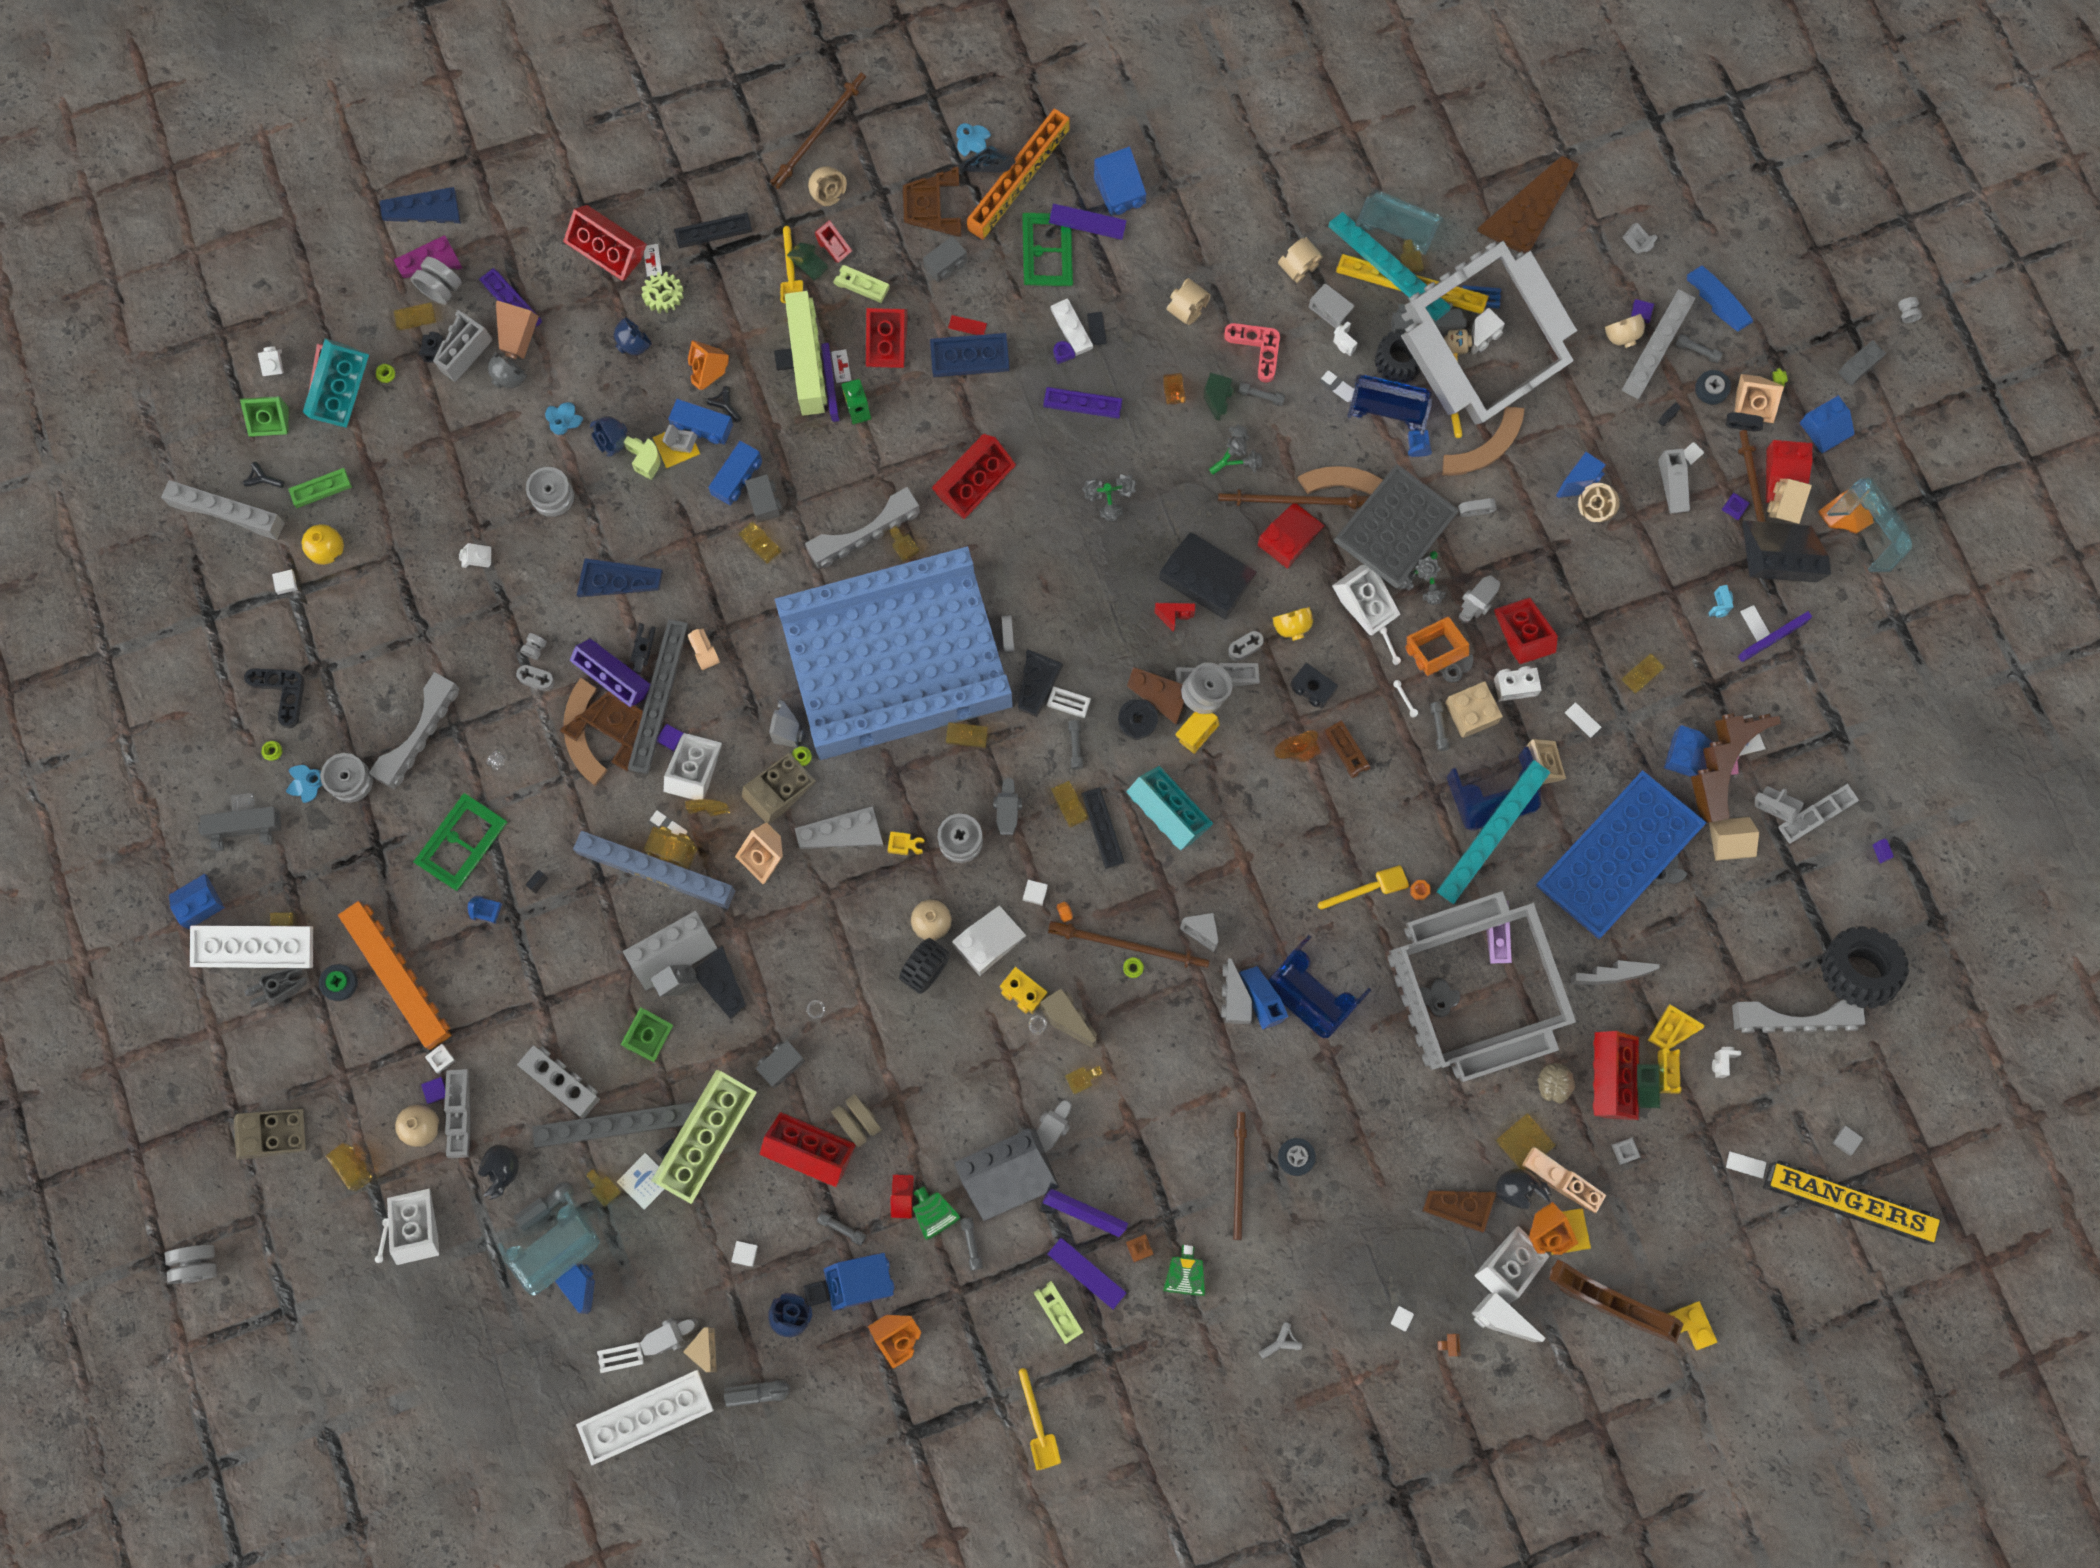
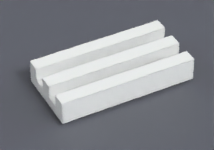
M1053 686L1047 707L1085 718L1091 698ZM1055 693H1057V694H1060V695H1063V696H1066V697H1069V698H1073V699H1076V700L1085 702V705H1082V704H1079V703H1076V702H1073V701H1070V700H1067V699H1064V698H1061V697H1057V696H1054V695H1055ZM1054 700V701H1057V702H1060V703H1063V704H1066V705H1069V706H1072V707H1076V708L1082 709L1083 711L1076 710V709H1073V708H1070V707H1067V706H1064V705H1061V704H1058V703H1055V702H1052V701Z
M640 1342L597 1351L601 1368L600 1373L644 1364ZM637 1348V1352L604 1359L605 1354ZM637 1356L639 1359L638 1361L605 1367V1363Z

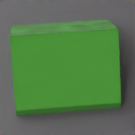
M280 396L240 399L248 436L288 434L289 407Z
M640 1007L621 1045L627 1050L654 1062L673 1025Z

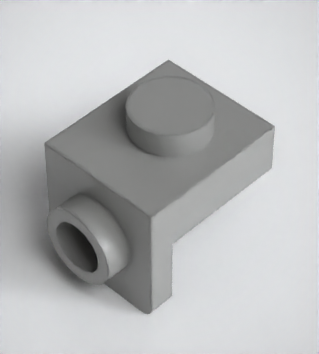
M1635 223L1622 238L1638 254L1650 251L1658 237L1656 235L1649 236L1638 223Z
M669 424L663 437V442L674 451L691 453L697 435L694 432L678 430L674 425Z

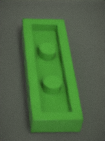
M342 468L288 490L294 506L299 508L352 488L347 471Z

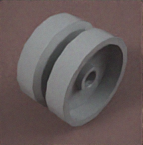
M427 256L420 265L422 270H417L410 278L411 282L433 301L446 305L452 297L450 291L455 292L462 283L461 279L445 264Z
M543 467L533 472L527 480V496L540 514L556 517L568 511L573 504V488L561 470L555 467Z
M1202 663L1183 682L1181 689L1182 698L1186 705L1197 713H1213L1217 711L1231 694L1232 680L1228 672L1220 665Z
M348 753L336 754L329 758L323 765L320 774L321 783L324 788L338 800L347 803L357 802L366 797L372 788L373 777L368 774L370 769L365 763L353 754Z
M954 814L947 817L938 828L937 838L940 850L950 861L966 863L972 861L980 853L983 844L980 825L973 817L967 814Z
M214 1245L191 1246L165 1252L166 1265L179 1266L167 1271V1284L194 1283L216 1277V1264L202 1263L215 1257Z

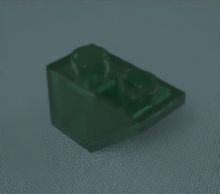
M1210 372L1203 398L1215 419L1220 421L1221 415L1226 414L1228 408L1226 400L1227 397L1231 398L1234 387L1231 386V378Z
M1637 1064L1639 1108L1661 1109L1660 1065Z

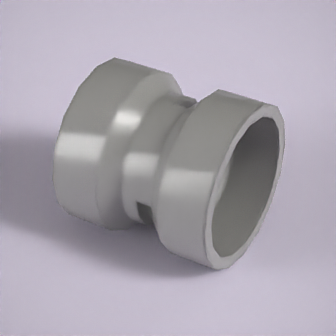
M1909 297L1898 303L1899 310L1902 311L1901 318L1903 323L1915 322L1922 318L1921 310L1918 309L1919 302L1917 297Z
M529 633L526 638L527 643L522 646L520 652L529 658L538 660L541 655L540 651L546 646L547 641L535 634Z

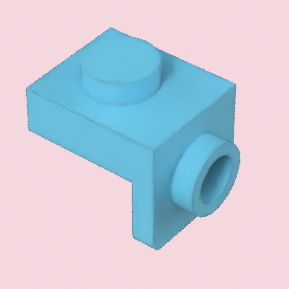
M1727 585L1719 586L1714 592L1718 606L1713 607L1709 611V617L1716 616L1721 618L1727 616L1734 607L1732 603L1733 594L1729 591Z

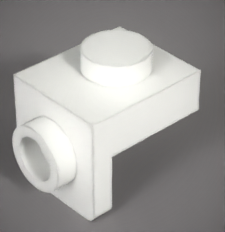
M1346 322L1344 325H1339L1334 331L1335 337L1333 342L1341 352L1351 356L1355 352L1358 343L1347 334L1351 323Z
M275 346L263 348L264 351L258 353L262 375L283 374L284 371L280 357L282 349L276 350Z
M468 543L460 550L459 560L462 561V567L466 568L468 565L488 568L491 565V547Z
M1721 1047V1050L1715 1052V1059L1712 1062L1715 1078H1725L1730 1075L1729 1058L1741 1056V1051H1734V1047Z

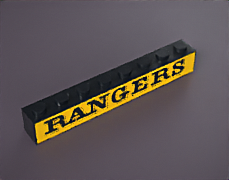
M1778 1160L1769 1164L1763 1186L1764 1189L1925 1245L1935 1244L1941 1219L1934 1217V1213L1925 1210L1918 1212L1913 1210V1206L1905 1203H1900V1205L1892 1203L1893 1199L1872 1196L1871 1191L1852 1189V1185L1848 1183L1832 1182L1830 1177L1810 1174L1811 1171L1805 1168L1798 1167V1169L1790 1167L1789 1163Z

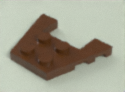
M958 167L951 168V171L945 173L943 171L939 172L936 176L928 179L922 178L903 185L904 223L961 237V218H941L940 187L959 186Z
M608 691L591 704L582 714L577 715L568 725L563 726L560 732L577 741L587 725L592 726L622 745L611 762L628 772V765L643 711L636 706L629 707Z

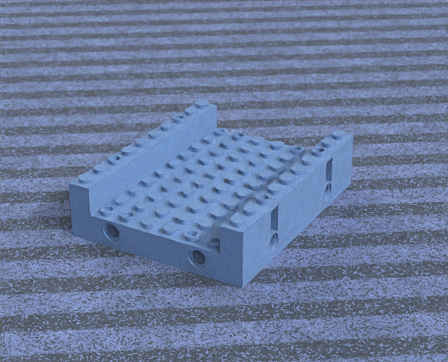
M968 546L775 599L808 717L814 746L820 760L1012 707V693L1007 676L1003 672L974 574V566Z

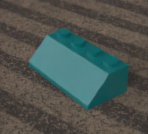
M325 338L303 412L311 419L347 428L369 354L346 344Z
M1160 766L1139 776L1126 791L1131 799L1141 807L1146 816L1154 821L1159 830L1164 832L1180 851L1191 845L1214 824Z

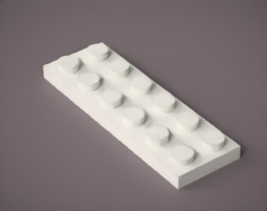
M190 926V967L313 968V926Z
M696 1370L576 1424L592 1466L714 1411L700 1373Z

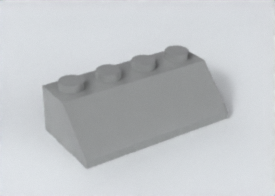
M694 911L624 950L623 953L642 986L647 991L654 987L651 978L668 966H691L713 954L718 948L700 915Z

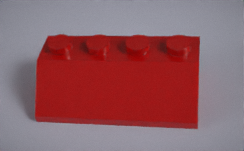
M588 205L573 210L563 240L564 243L622 281H625L640 263L647 246L646 243Z
M982 434L933 485L932 489L943 503L962 519H965L1016 464L996 437Z
M1619 1031L1595 1032V1039L1593 1041L1595 1049L1593 1061L1594 1116L1609 1119L1639 1120V1037Z
M780 1112L764 1136L759 1155L837 1187L848 1166L856 1144Z

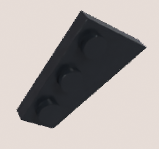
M990 145L960 164L962 171L1001 173L1010 170L1016 161L1012 155Z
M1027 649L1023 683L1018 704L1020 711L1034 717L1038 716L1063 667L1062 663Z
M721 946L694 970L701 986L725 1014L732 1019L746 1007V1003L725 950Z

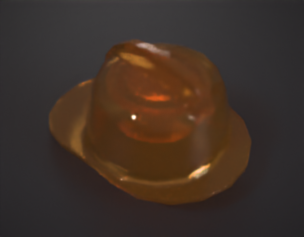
M1309 730L1283 740L1276 746L1274 750L1275 756L1279 759L1293 757L1300 762L1309 761L1321 753L1317 743L1318 733L1314 730Z

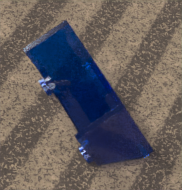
M1359 374L1356 376L1347 417L1362 418L1363 415L1371 413L1405 421V424L1411 430L1419 431L1420 429V434L1424 435L1432 406V392L1424 388Z
M1529 746L1524 747L1518 755L1523 767L1518 779L1533 761ZM1453 768L1446 777L1462 822L1471 831L1482 829L1511 790L1483 797L1480 788L1476 785L1462 787L1456 768ZM1540 788L1518 818L1535 813L1540 808Z
M1308 935L1291 952L1268 981L1280 996L1282 1003L1317 1035L1322 1038H1329L1371 992V989L1368 987L1358 999L1348 992L1341 993L1337 998L1306 971L1310 966V958L1302 949L1312 938Z

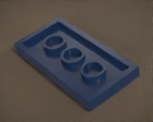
M1006 333L930 339L933 377L1009 371Z

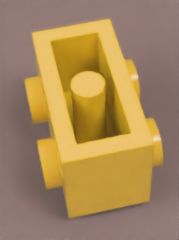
M1017 967L1011 971L1000 985L1001 994L1009 1001L1011 999L1018 1003L1017 1007L1025 1014L1030 1012L1033 1015L1040 1006V1002L1048 996L1046 990Z

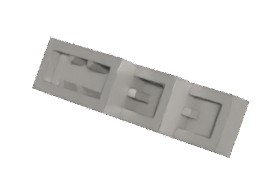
M1258 663L1218 664L1228 672L1232 680V686L1259 684L1260 682ZM1176 668V682L1183 684L1195 668Z
M1846 784L1799 813L1793 824L1786 821L1778 828L1790 844L1857 803L1859 799L1849 785Z
M1618 960L1613 964V968L1597 966L1592 970V974L1575 973L1571 976V984L1599 985L1636 979L1655 972L1659 969L1660 964Z
M447 1070L444 1111L446 1112L445 1134L447 1135L446 1157L465 1158L469 1157L470 1146L469 1070Z

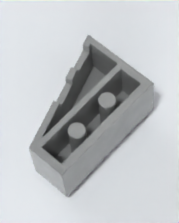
M459 310L455 314L457 317L454 324L450 325L448 329L449 334L446 340L442 341L433 360L439 370L454 382L460 378L493 341L483 326Z

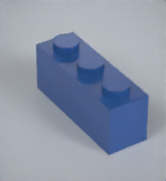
M676 399L668 418L670 425H674L678 430L694 432L697 438H706L713 444L721 443L725 445L733 427L730 416Z
M739 441L708 488L711 495L730 506L734 501H737L741 495L744 485L746 486L745 481L751 479L754 470H758L762 464L760 452Z

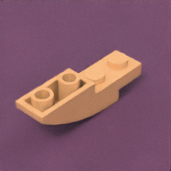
M1537 1148L1530 1150L1522 1164L1523 1167L1535 1174L1536 1178L1593 1213L1598 1211L1606 1197V1194L1574 1172L1568 1171Z

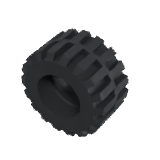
M1396 330L1395 333L1391 331L1388 333V336L1385 335L1379 343L1375 356V366H1378V373L1382 372L1381 377L1384 379L1386 377L1389 378V382L1395 380L1396 384H1400L1401 381L1407 383L1409 379H1415L1416 375H1419L1421 371L1401 337L1406 330L1404 332ZM1395 351L1404 352L1409 356L1410 361L1398 362L1392 358L1390 353Z
M925 939L917 946L904 964L899 980L917 993L922 994L930 988L941 974L949 960L950 952L933 939Z

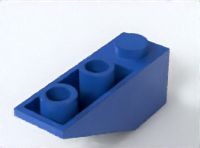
M1258 966L1239 972L1252 1000V1006L1262 1030L1281 1024L1288 1018L1280 996Z

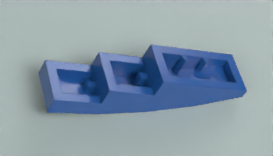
M1700 266L1687 274V281L1699 290L1700 297L1712 305V312L1737 332L1753 322V319L1741 303L1704 266Z

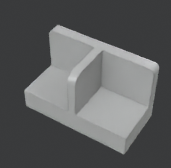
M1324 284L1311 298L1309 308L1337 329L1339 325H1343L1345 317L1353 310L1354 305L1330 286Z
M1767 786L1763 793L1758 792L1755 797L1756 808L1793 824L1804 806L1803 802L1788 796L1787 789L1785 788L1779 792Z

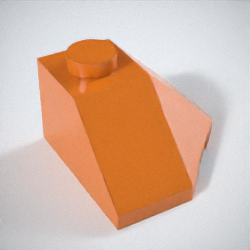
M692 340L688 355V364L692 366L694 374L690 376L691 383L699 390H704L725 373L729 362V355L721 349Z
M1858 485L1843 492L1818 511L1829 528H1841L1849 530L1851 533L1857 534L1874 523L1869 499Z
M1553 1202L1535 1213L1529 1239L1538 1254L1553 1252L1554 1255H1562L1578 1244L1567 1217Z
M885 1315L868 1326L875 1342L893 1369L912 1358L914 1344L921 1335V1330L912 1316Z

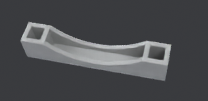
M1678 289L1623 386V392L1637 399L1640 398L1693 304L1695 297Z
M170 480L161 496L171 507L187 512H198L218 517L275 540H278L285 524L275 513Z
M908 487L891 495L882 513L866 527L843 535L821 534L806 542V549L818 569L826 568L834 560L848 556L850 551L864 547L868 541L879 539L886 531L897 529L904 521L915 519L920 513L919 505Z
M435 672L423 688L424 708L415 731L398 748L379 756L368 773L374 779L394 790L403 782L406 771L414 765L415 757L424 749L429 735L435 732L440 718L446 715L447 707L451 701H454L458 696L459 688L457 685Z
M1846 1000L1835 1003L1821 1014L1809 1017H1791L1779 1014L1760 1002H1737L1732 1005L1734 1030H1742V1033H1754L1758 1029H1762L1763 1033L1775 1032V1029H1783V1032H1796V1029H1804V1032L1817 1031V1028H1824L1826 1032L1837 1031V1028H1845V1031H1856L1858 1027L1865 1025L1864 1008H1859L1856 1004L1851 1006L1846 1003Z

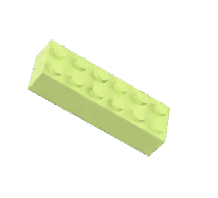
M808 291L785 294V302L802 416L825 413L824 406L828 405L825 393L823 364L820 355L821 349L818 340L819 334L813 298H809Z
M716 1070L651 1181L692 1204L757 1092L722 1071Z

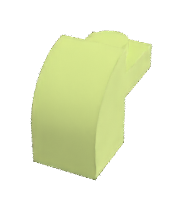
M627 436L624 441L626 449L637 455L632 462L634 470L652 480L660 467V455L655 444L650 439H647L644 444L638 438L632 439Z

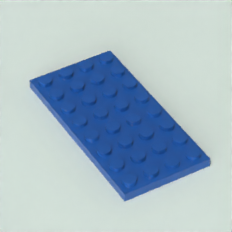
M1642 770L1536 884V887L1600 940L1703 828L1706 822Z

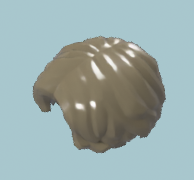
M1547 1064L1539 1074V1091L1541 1096L1547 1101L1553 1100L1562 1104L1571 1096L1575 1089L1573 1073L1562 1064Z

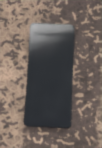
M1102 312L1088 313L1091 343L1093 345L1106 344Z

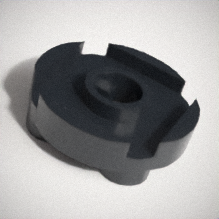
M1132 699L1127 701L1119 711L1118 723L1121 731L1134 740L1150 736L1155 731L1158 723L1156 708L1147 700ZM1141 715L1143 717L1141 719L1142 723H1135L1133 716Z

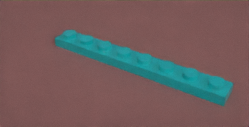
M1341 212L1329 222L1328 227L1405 295L1411 297L1417 292L1419 294L1425 292L1424 287L1427 285L1344 212ZM1440 297L1425 308L1429 315L1437 321L1450 311L1451 306Z
M1535 760L1530 763L1436 892L1452 904L1456 902L1551 773L1549 770Z

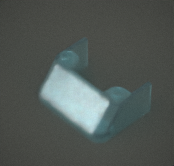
M1374 190L1367 196L1355 226L1359 227L1362 224L1361 227L1369 231L1379 228L1412 242L1414 250L1426 255L1440 229L1443 218L1384 192Z
M1869 477L1861 478L1827 512V515H1850L1860 503L1865 509L1869 510L1892 544L1868 568V571L1891 572L1912 548L1909 529L1875 480Z
M568 1192L564 1196L569 1205L559 1210L557 1216L559 1224L525 1250L521 1246H513L507 1249L502 1243L498 1244L504 1262L531 1296L540 1293L592 1253L599 1245L600 1240L587 1213Z

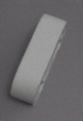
M1493 498L1468 501L1458 506L1461 517L1489 514L1497 510L1495 499Z
M1011 615L1001 616L1004 652H1014Z
M1252 631L1234 641L1228 650L1229 657L1234 661H1240L1258 651L1263 645V636L1257 631ZM1252 637L1254 640L1258 639L1257 645L1255 643L1247 644L1250 643ZM1235 647L1237 649L1244 647L1241 650V655H1239L1238 653H1233Z
M521 666L516 673L517 678L522 684L542 691L552 689L555 684V680L549 672L532 666ZM527 671H529L530 675L533 676V678L526 677L524 679L522 674H526ZM547 677L549 683H544V685L538 680V678L545 680Z

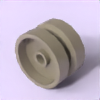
M853 1094L846 1099V1104L852 1111L850 1114L841 1105L834 1108L831 1113L856 1146L860 1148L867 1142L866 1136L861 1131L863 1128L873 1137L882 1129L874 1120L875 1116L865 1103L862 1104L858 1097Z

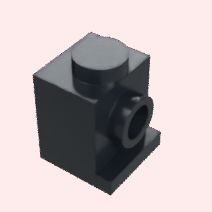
M429 332V335H423L419 355L424 362L434 363L433 360L444 340L443 336L437 332Z

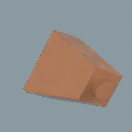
M497 301L499 349L505 353L507 358L516 360V358L524 359L539 316L530 310Z

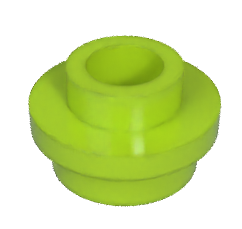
M381 364L377 367L375 375L380 382L389 383L395 378V370L391 365Z
M1781 368L1772 372L1773 381L1785 387V383L1788 382L1786 372L1782 371Z
M276 741L266 742L261 750L262 756L268 761H275L282 755V746ZM271 749H275L273 754H270Z
M797 747L792 752V756L802 767L808 765L812 759V754L806 747ZM800 753L805 754V757L803 759L798 758V755Z
M1132 957L1124 962L1123 971L1129 978H1137L1143 973L1144 966L1140 959ZM1135 965L1137 970L1132 972L1129 967Z

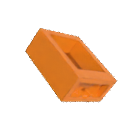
M1449 616L1407 636L1406 651L1409 656L1415 658L1419 670H1423L1427 676L1469 656V643ZM1445 635L1454 649L1428 662L1418 647Z

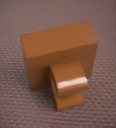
M1146 1234L1126 1242L1133 1262L1153 1255Z
M1447 1334V1341H1437L1438 1350H1448V1356H1461L1459 1334Z

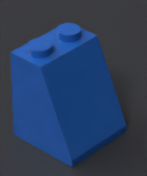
M1130 146L1094 160V180L1111 216L1123 214L1126 210L1139 208L1146 204V192Z
M885 1253L838 1262L824 1268L832 1311L894 1295V1282L890 1279L888 1271L890 1264L888 1258L885 1257Z

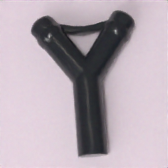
M724 386L722 392L716 397L707 399L708 405L725 409L736 423L741 421L742 417L730 404V388L728 386ZM723 395V401L717 400Z
M257 462L251 464V474L246 480H243L245 487L267 483L283 488L285 484L282 480L267 476ZM254 471H255V473L258 475V477L252 478V476H253V474H254Z

